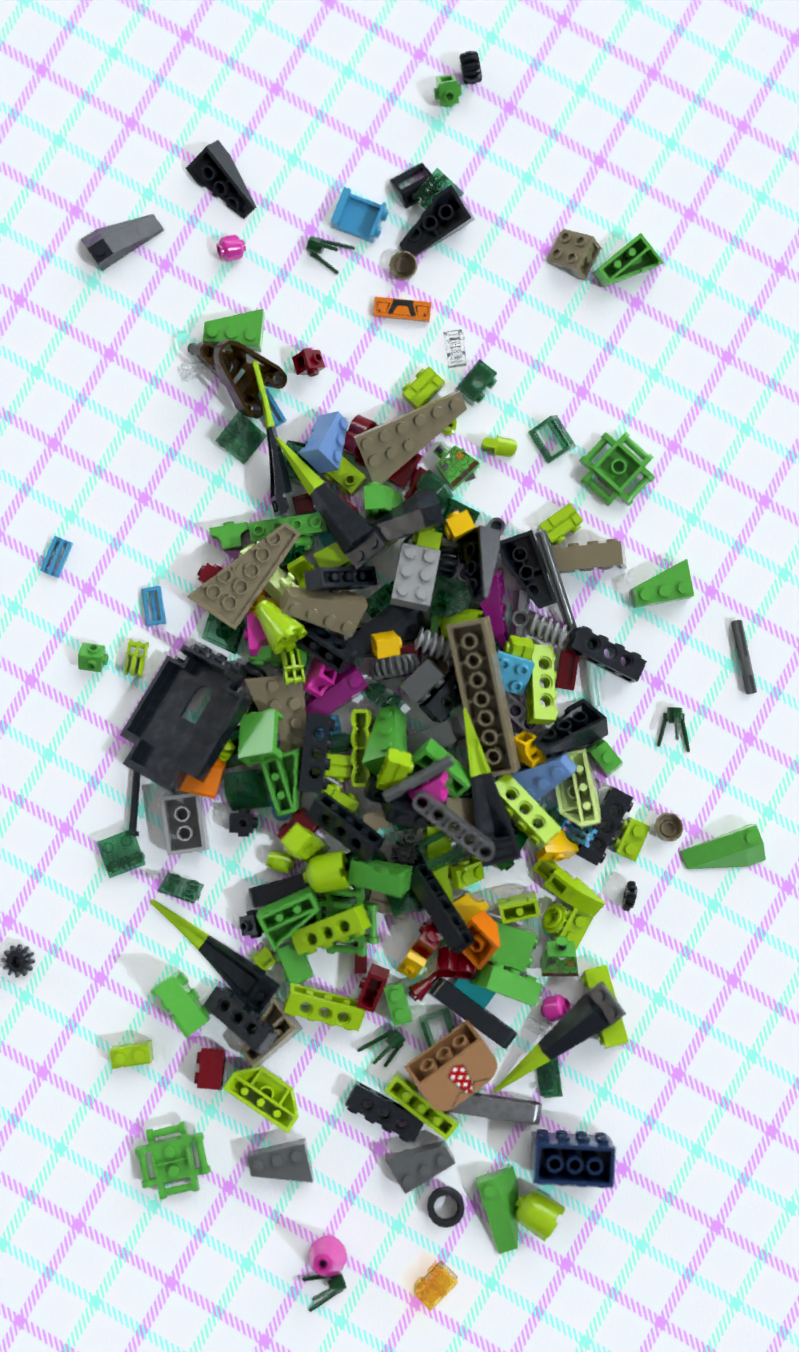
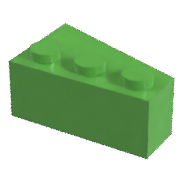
M379 482L367 483V486H363L366 519L381 518L403 502L401 493L385 485H379Z
M396 704L379 709L362 760V764L372 774L379 773L390 748L397 749L400 752H407L406 715Z
M430 738L412 754L411 762L414 763L411 774L414 775L445 756L450 755L454 761V766L445 770L449 775L445 786L449 791V795L458 798L470 788V771L435 740Z
M309 886L258 909L257 919L273 951L319 911V901Z
M493 962V965L485 964L480 971L476 968L475 979H471L469 982L470 984L534 1007L543 985L536 982L537 978L526 974L525 977L520 976V971L512 968L509 971L504 970V965Z

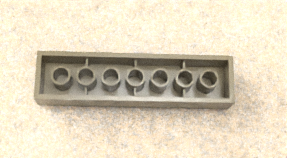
M490 616L451 623L446 627L463 708L465 707L468 711L492 776L516 773L521 767Z

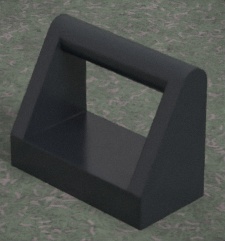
M423 162L389 180L405 209L439 192L435 177ZM421 171L423 172L425 177L403 189L399 187V183Z

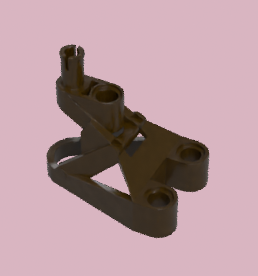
M226 339L219 342L217 346L205 342L198 344L190 343L187 347L190 355H196L211 373L220 379V382L227 388L235 408L243 416L258 419L264 415L261 399L257 396L259 389L253 364L247 363L246 354L261 363H258L264 386L282 389L287 383V375L280 366L238 341ZM231 345L232 351L226 350L223 352L226 346ZM241 369H244V374L235 384L233 381L234 378L237 376Z

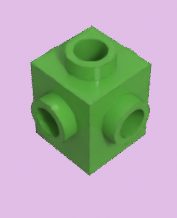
M450 74L436 77L437 88H434L435 100L439 101L440 106L452 107L459 103V96L462 95L460 84H457L455 75Z
M82 643L78 653V669L102 672L109 658V655L106 654V647L104 645Z

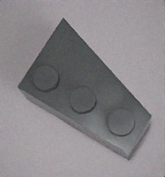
M458 717L446 720L407 737V753L412 755L430 738L435 740L440 746L445 747L446 750L457 746V741L466 738Z
M306 1138L248 1152L247 1161L251 1177L313 1183L314 1173Z
M445 1140L422 1145L414 1149H405L401 1152L385 1154V1161L405 1194L456 1164L455 1157Z

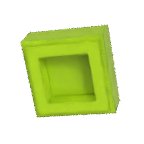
M267 945L251 957L255 964L264 971L278 962L276 956Z

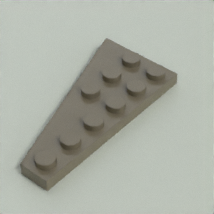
M460 390L353 436L372 482H379V485H382L467 410Z
M285 522L189 594L187 598L236 630L301 533Z
M283 675L245 678L244 680L259 712L273 708L283 715V720L278 721L277 732L280 736V746L278 749L283 753L301 747L302 764L307 722L304 684L297 682L296 685L289 683L286 686Z

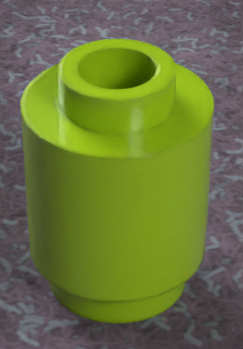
M276 850L275 852L270 851L266 866L272 870L289 873V870L293 871L296 859H292L293 855L291 856L288 853Z

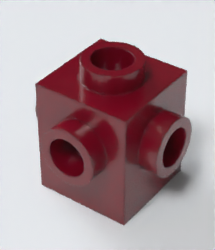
M305 348L292 357L297 375L314 377L319 374V371L326 368L320 350Z

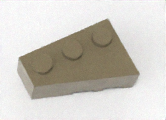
M273 997L270 1001L271 1004L260 1018L262 1021L272 1024L275 1027L274 1031L278 1034V1037L266 1054L256 1053L246 1043L241 1049V1053L252 1067H259L303 1029L295 1017L284 1013V1002L281 998ZM257 1027L253 1030L254 1034L257 1031Z

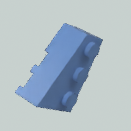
M339 411L318 416L311 429L313 433L306 439V446L300 450L299 454L319 473L339 470L348 421Z
M566 753L547 758L546 761L534 768L529 766L521 767L516 773L510 775L535 801H538L571 776L578 767Z

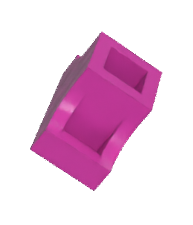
M247 613V629L244 630L245 641H249L250 657L258 656V652L262 647L270 645L260 621L255 617L254 613Z
M313 657L303 690L316 698L322 697L326 689L334 685L338 672Z
M443 771L411 789L408 795L414 800L418 791L426 790L443 803L449 793L445 786L449 775L446 771ZM418 798V800L423 801L425 804L428 803L426 798Z

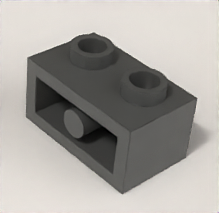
M426 659L400 687L415 703H424L431 697L430 692L434 688L439 689L445 683L443 679L446 675L431 659Z

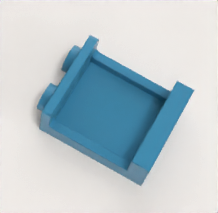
M344 187L330 221L331 228L374 243L375 238H379L381 234V222L386 221L388 216L387 203L382 202V205L352 194L351 189Z

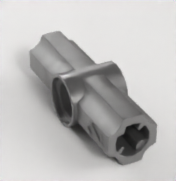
M514 590L512 616L510 619V636H519L520 638L527 637L530 597L524 590ZM522 615L525 619V622L523 624H517L515 622V616Z

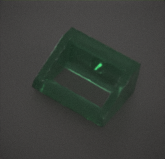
M557 415L548 417L528 432L547 464L577 447ZM547 425L562 447V450L551 456L537 431Z
M442 830L417 842L425 863L432 873L467 856L464 847L455 841L457 848L430 860L424 847L448 836Z
M448 1007L419 1017L428 1048L436 1043L428 1022L429 1020L443 1015L448 1033L455 1029Z

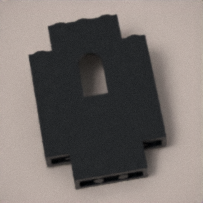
M183 644L179 651L187 656L185 660L177 656L172 658L167 655L120 734L123 738L134 743L123 765L174 794L178 792L187 775L204 783L251 703L246 698L247 694L239 690L247 675L242 669L243 665L234 660L232 663L227 661L228 657L219 652L217 655L212 653V649L204 644L201 647L197 644L191 645V647ZM201 687H208L211 690V698L196 724L183 718L182 715L196 691Z

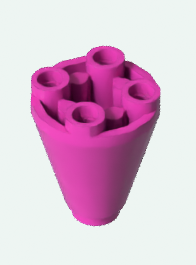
M333 1235L318 1238L311 1245L308 1252L310 1267L316 1274L322 1277L338 1275L347 1262V1251L344 1244Z

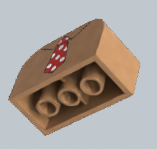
M467 1019L404 1067L429 1104L435 1110L448 1111L464 1102L494 1077L497 1071V1060L483 1038Z

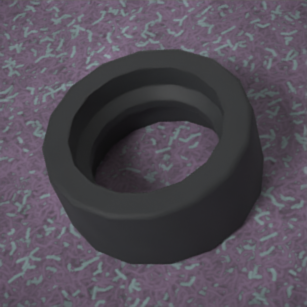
M448 1186L439 1187L428 1198V1215L434 1224L439 1227L448 1228L460 1222L465 1208L463 1198L457 1190ZM441 1196H451L457 1202V1211L450 1218H441L435 1212V1202Z

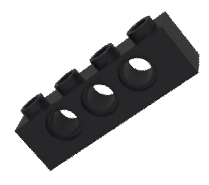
M364 566L360 570H357L355 567H320L304 572L307 592L358 590L378 585L375 566Z
M292 617L301 623L307 631V634L295 643L339 674L352 667L358 651L322 627Z
M582 626L573 630L565 648L567 651L629 683L639 681L647 662L642 659V655L625 650L626 647L621 644H613L604 635L592 633L593 630L589 627ZM588 640H590L593 644L592 649H590L587 645ZM605 649L609 651V658L604 655ZM621 658H624L626 661L625 667L621 664Z
M455 665L445 674L446 677L443 679L445 683L439 689L434 688L430 692L431 697L426 702H421L418 705L433 722L446 721L453 708L458 707L462 703ZM455 683L457 685L456 692L453 689ZM444 697L445 704L442 706L441 699Z
M307 714L298 791L322 794L328 788V778H325L326 770H330L331 759H328V751H332L333 740L330 739V734L335 729V720H332L333 716ZM318 729H323L325 732V736L321 740L315 737V732ZM316 748L322 750L323 754L320 759L313 757L312 753ZM314 767L320 770V776L316 779L310 775V771Z
M610 786L600 805L601 823L590 825V827L597 830V833H594L592 837L594 839L599 838L601 846L598 849H594L590 840L589 848L579 844V851L576 855L596 866L598 863L601 864L606 857L604 852L607 846L611 847L616 838L614 833L617 829L620 830L625 820L623 817L625 813H629L634 805L632 802L634 797ZM614 804L619 807V812L616 815H612L610 812V807ZM605 821H608L610 824V829L607 832L601 830V824Z
M326 792L314 799L306 815L366 863L378 854L385 841L383 836Z
M216 986L203 1006L256 1053L266 1054L278 1037V1034L274 1031L275 1027L267 1021H262L260 1019L261 1015L258 1012L247 1008L248 1004L241 998L237 999L234 996L233 990L226 986L224 988ZM255 1026H256V1027H257V1031H256V1033L254 1034V1033H253V1030H254V1028H255Z
M357 1080L345 1101L347 1110L354 1114L360 1113L364 1115V1119L372 1124L376 1122L382 1125L381 1128L388 1133L395 1132L401 1140L407 1143L409 1141L415 1142L424 1125L420 1119L401 1104ZM370 1100L372 1106L365 1108L362 1106V1102ZM387 1109L390 1114L387 1117H381L379 1111ZM402 1118L407 1123L405 1126L400 1127L396 1124V1121Z

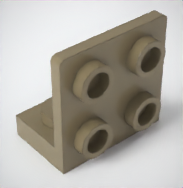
M562 229L546 261L553 265L571 269L579 280L584 281L602 248L594 236Z

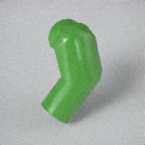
M299 536L293 547L303 546V551H312L313 541L308 536Z

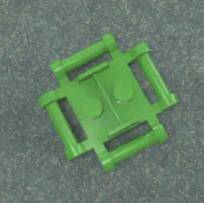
M604 432L601 440L586 456H582L579 459L580 463L590 470L580 482L589 486L605 501L604 504L607 506L617 497H620L626 505L630 506L640 491L655 479V476L645 468L654 456L646 453L629 437L630 435L627 432L617 441ZM623 443H625L629 448H631L640 458L643 459V461L638 459L629 449H627L623 445ZM606 444H609L611 448L594 465L591 460ZM641 473L643 478L626 494L623 490ZM593 475L597 476L600 482L613 491L611 496L591 479Z
M364 888L324 892L326 899L317 898L319 901V911L315 914V922L322 920V907H326L327 917L363 904L371 927L365 929V934L358 937L352 934L349 936V940L344 941L346 943L356 941L358 946L337 945L336 942L338 941L332 942L333 946L326 948L327 953H349L365 957L367 942L369 944L379 943L376 917L378 903L365 900ZM334 896L355 897L356 899H352V898H339V897H334ZM345 921L346 927L349 929V924Z
M185 1121L156 1130L152 1128L147 1129L146 1137L149 1144L134 1148L135 1155H138L141 1169L142 1188L158 1185L160 1200L183 1192L200 1191L197 1175H205L211 1172V1167L207 1163L203 1132L188 1133ZM180 1132L181 1134L175 1137H170L157 1141L155 1140L156 1137H161ZM192 1142L196 1144L200 1167L196 1165ZM146 1152H151L152 1166L156 1176L154 1178H150ZM188 1177L191 1179V1183L169 1188L165 1186L167 1182Z

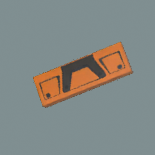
M375 297L373 317L430 322L431 302Z

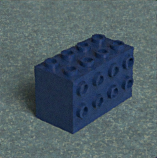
M537 1129L536 1132H531L530 1174L534 1184L614 1188L616 1147L610 1136H607L606 1133L596 1132L595 1135H588L587 1132L576 1131L575 1134H570L565 1130H556V1133L548 1132L546 1129Z

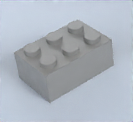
M402 543L390 604L428 612L440 550Z
M188 793L160 797L167 855L208 850L209 844L202 796Z

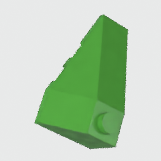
M756 824L746 825L680 851L687 869L749 867L766 860L764 842Z
M510 1166L476 1177L477 1186L499 1254L518 1248V1221L516 1218L518 1206L515 1203L519 1198V1185L514 1168Z

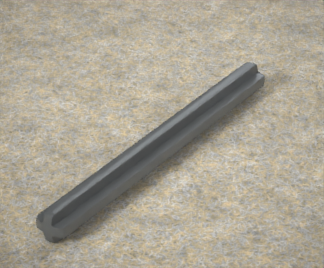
M539 530L535 535L564 625H567V631L569 632L572 629L573 632L577 625L546 530Z

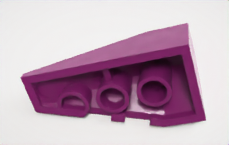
M497 568L494 570L488 598L479 604L485 617L490 616L492 631L503 651L504 643L508 642L507 621L503 620V617L506 615V604L502 602L505 584L503 568Z
M354 663L344 673H337L334 685L328 687L322 697L316 698L310 695L305 701L307 714L330 715L370 689Z

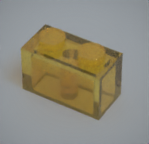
M442 1260L438 1263L434 1262L428 1268V1273L415 1281L413 1287L414 1295L431 1311L458 1284V1276Z

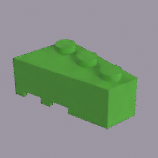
M640 233L592 274L605 288L658 268L664 262L643 234Z
M264 309L204 322L202 341L217 346L222 340H234L255 352H262L265 323ZM228 345V346H226L224 349H232V348H231V345Z
M688 559L632 588L631 595L634 608L694 597Z
M301 747L283 752L282 759L261 763L278 817L296 812L301 808V791H298L301 772Z
M354 857L350 862L348 884H352L356 888H366L401 898L410 889L412 866L374 859L366 863L359 857Z

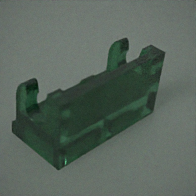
M394 580L389 584H385L366 599L368 603L366 612L371 618H374L390 605Z
M558 1057L536 1069L539 1094L543 1098L563 1096Z

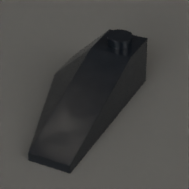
M431 488L415 493L371 525L388 543L445 526L435 489Z

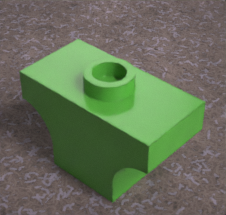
M234 521L224 522L223 526L209 528L210 536L221 541L224 552L243 549L242 539L245 534L250 532L248 522L234 524Z

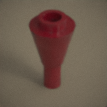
M422 467L414 469L410 487L404 495L405 499L414 495L431 478L428 476L430 472Z
M436 970L428 978L408 987L410 990L408 994L415 1002L417 1000L421 1002L432 986L431 984L439 978V976H436Z

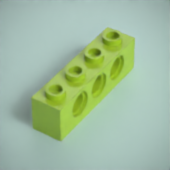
M534 644L535 649L531 661L535 662V666L526 687L527 723L549 725L558 716V709L555 705L557 690L555 689L556 671H554V662L556 656L553 652V646ZM539 663L543 665L544 669L540 668ZM539 681L544 684V688L540 685ZM540 700L545 703V706L540 703Z
M510 774L503 775L495 782L508 817L516 823L517 828L521 832H524L529 837L530 842L541 850L559 834L562 828ZM506 795L511 796L513 800H509ZM519 809L524 810L526 814H522ZM533 824H537L540 829L535 828Z
M298 823L281 840L285 845L283 849L287 853L306 863L312 857L326 854L331 849L319 835Z
M361 904L299 928L292 933L291 938L297 954L306 953V956L317 952L316 948L322 947L323 950L333 946L332 942L334 941L342 943L349 940V936L352 934L355 937L365 934V929L371 927L365 908ZM345 921L349 924V929L346 927Z
M290 983L284 1000V1013L290 1016H299L309 1021L323 1022L329 1026L343 1027L349 1031H359L366 1010L356 1006L357 999Z
M398 1071L395 1072L385 1085V1093L446 1141L459 1125L458 1118L450 1112L435 1110L420 1089Z

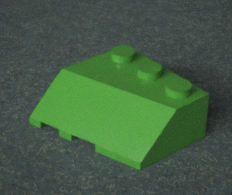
M177 970L156 985L150 992L154 997L156 995L160 997V1005L164 1010L171 1011L172 1021L187 1038L210 1020L209 1015L211 1013L198 1000L200 998L198 992L194 988L191 989L188 985L189 979L185 973H180Z

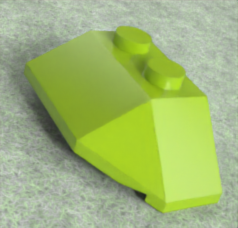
M262 1066L233 1072L223 1087L226 1092L286 1133H289L299 1117L294 1089Z

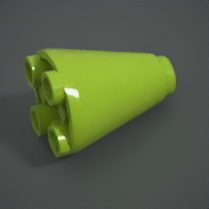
M263 600L255 607L265 636L275 654H279L284 650L290 652L296 647L295 643L307 634L301 623L290 615L282 613L281 609L272 602Z

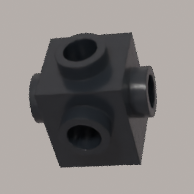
M238 809V813H230L229 833H238V837H249L250 833H254V829H258V817H255V813H250V809ZM242 820L246 821V826L242 825Z
M257 909L246 911V915L239 917L242 936L250 935L251 939L262 937L264 931L257 919Z

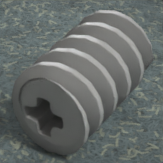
M539 612L536 613L530 625L531 636L537 634L539 640L544 637L546 643L551 640V645L553 646L558 643L559 649H562L567 644L572 633V629L569 632L567 631L566 624L561 629L559 621L553 625L552 618L546 622V615L539 619Z
M421 627L415 640L414 650L417 651L419 647H422L421 653L423 654L426 650H429L428 656L430 657L433 653H436L435 659L437 660L440 656H443L442 662L444 663L447 659L451 660L453 656L449 638L444 641V636L440 635L437 638V633L433 632L430 635V630L426 629L423 632V627Z

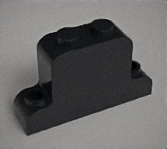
M368 777L363 790L364 796L369 801L381 804L387 822L427 828L431 821L415 810L413 800L408 795V792L390 802H386L382 796L385 790L376 787L377 777ZM417 799L419 804L425 805L423 801Z

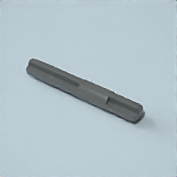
M738 619L732 621L731 625L746 694H754L757 692L746 635L743 621Z
M450 755L445 756L382 793L383 798L386 802L396 799L454 766V761Z

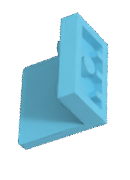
M498 651L497 655L505 691L523 696L535 662Z

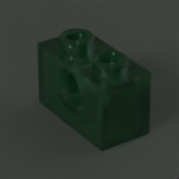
M479 359L456 387L455 391L460 390L463 399L472 407L476 402L480 404L486 396L484 392L488 388L491 390L498 381L496 380L497 372ZM476 380L481 381L483 386L476 388L473 386V382Z

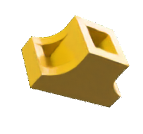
M526 730L514 736L520 762L534 768L546 761V755L533 746V741L537 736Z
M561 830L552 841L535 853L537 861L553 860L554 862H559L563 859H570L579 849L577 844L567 839L565 831Z
M468 892L453 901V905L465 923L469 922L471 918L482 910L485 911L489 908L484 899L476 901L471 898Z
M415 942L408 948L396 970L412 980L427 961L411 949Z

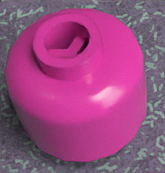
M235 234L220 238L219 243L216 245L220 259L226 262L241 259L244 251H246L244 240H240Z
M558 994L546 997L540 1010L542 1016L546 1017L548 1021L556 1022L571 1009L567 998Z

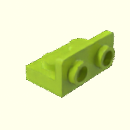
M628 817L627 820L624 819V824L620 829L622 833L620 838L616 837L613 848H615V853L636 862L651 826Z
M470 855L469 859L458 860L457 864L450 866L454 889L460 890L485 879L481 860L475 855Z
M572 906L571 909L568 908L566 910L568 913L565 918L567 922H564V928H560L558 933H554V940L556 941L560 936L566 937L568 941L575 943V950H577L594 917Z

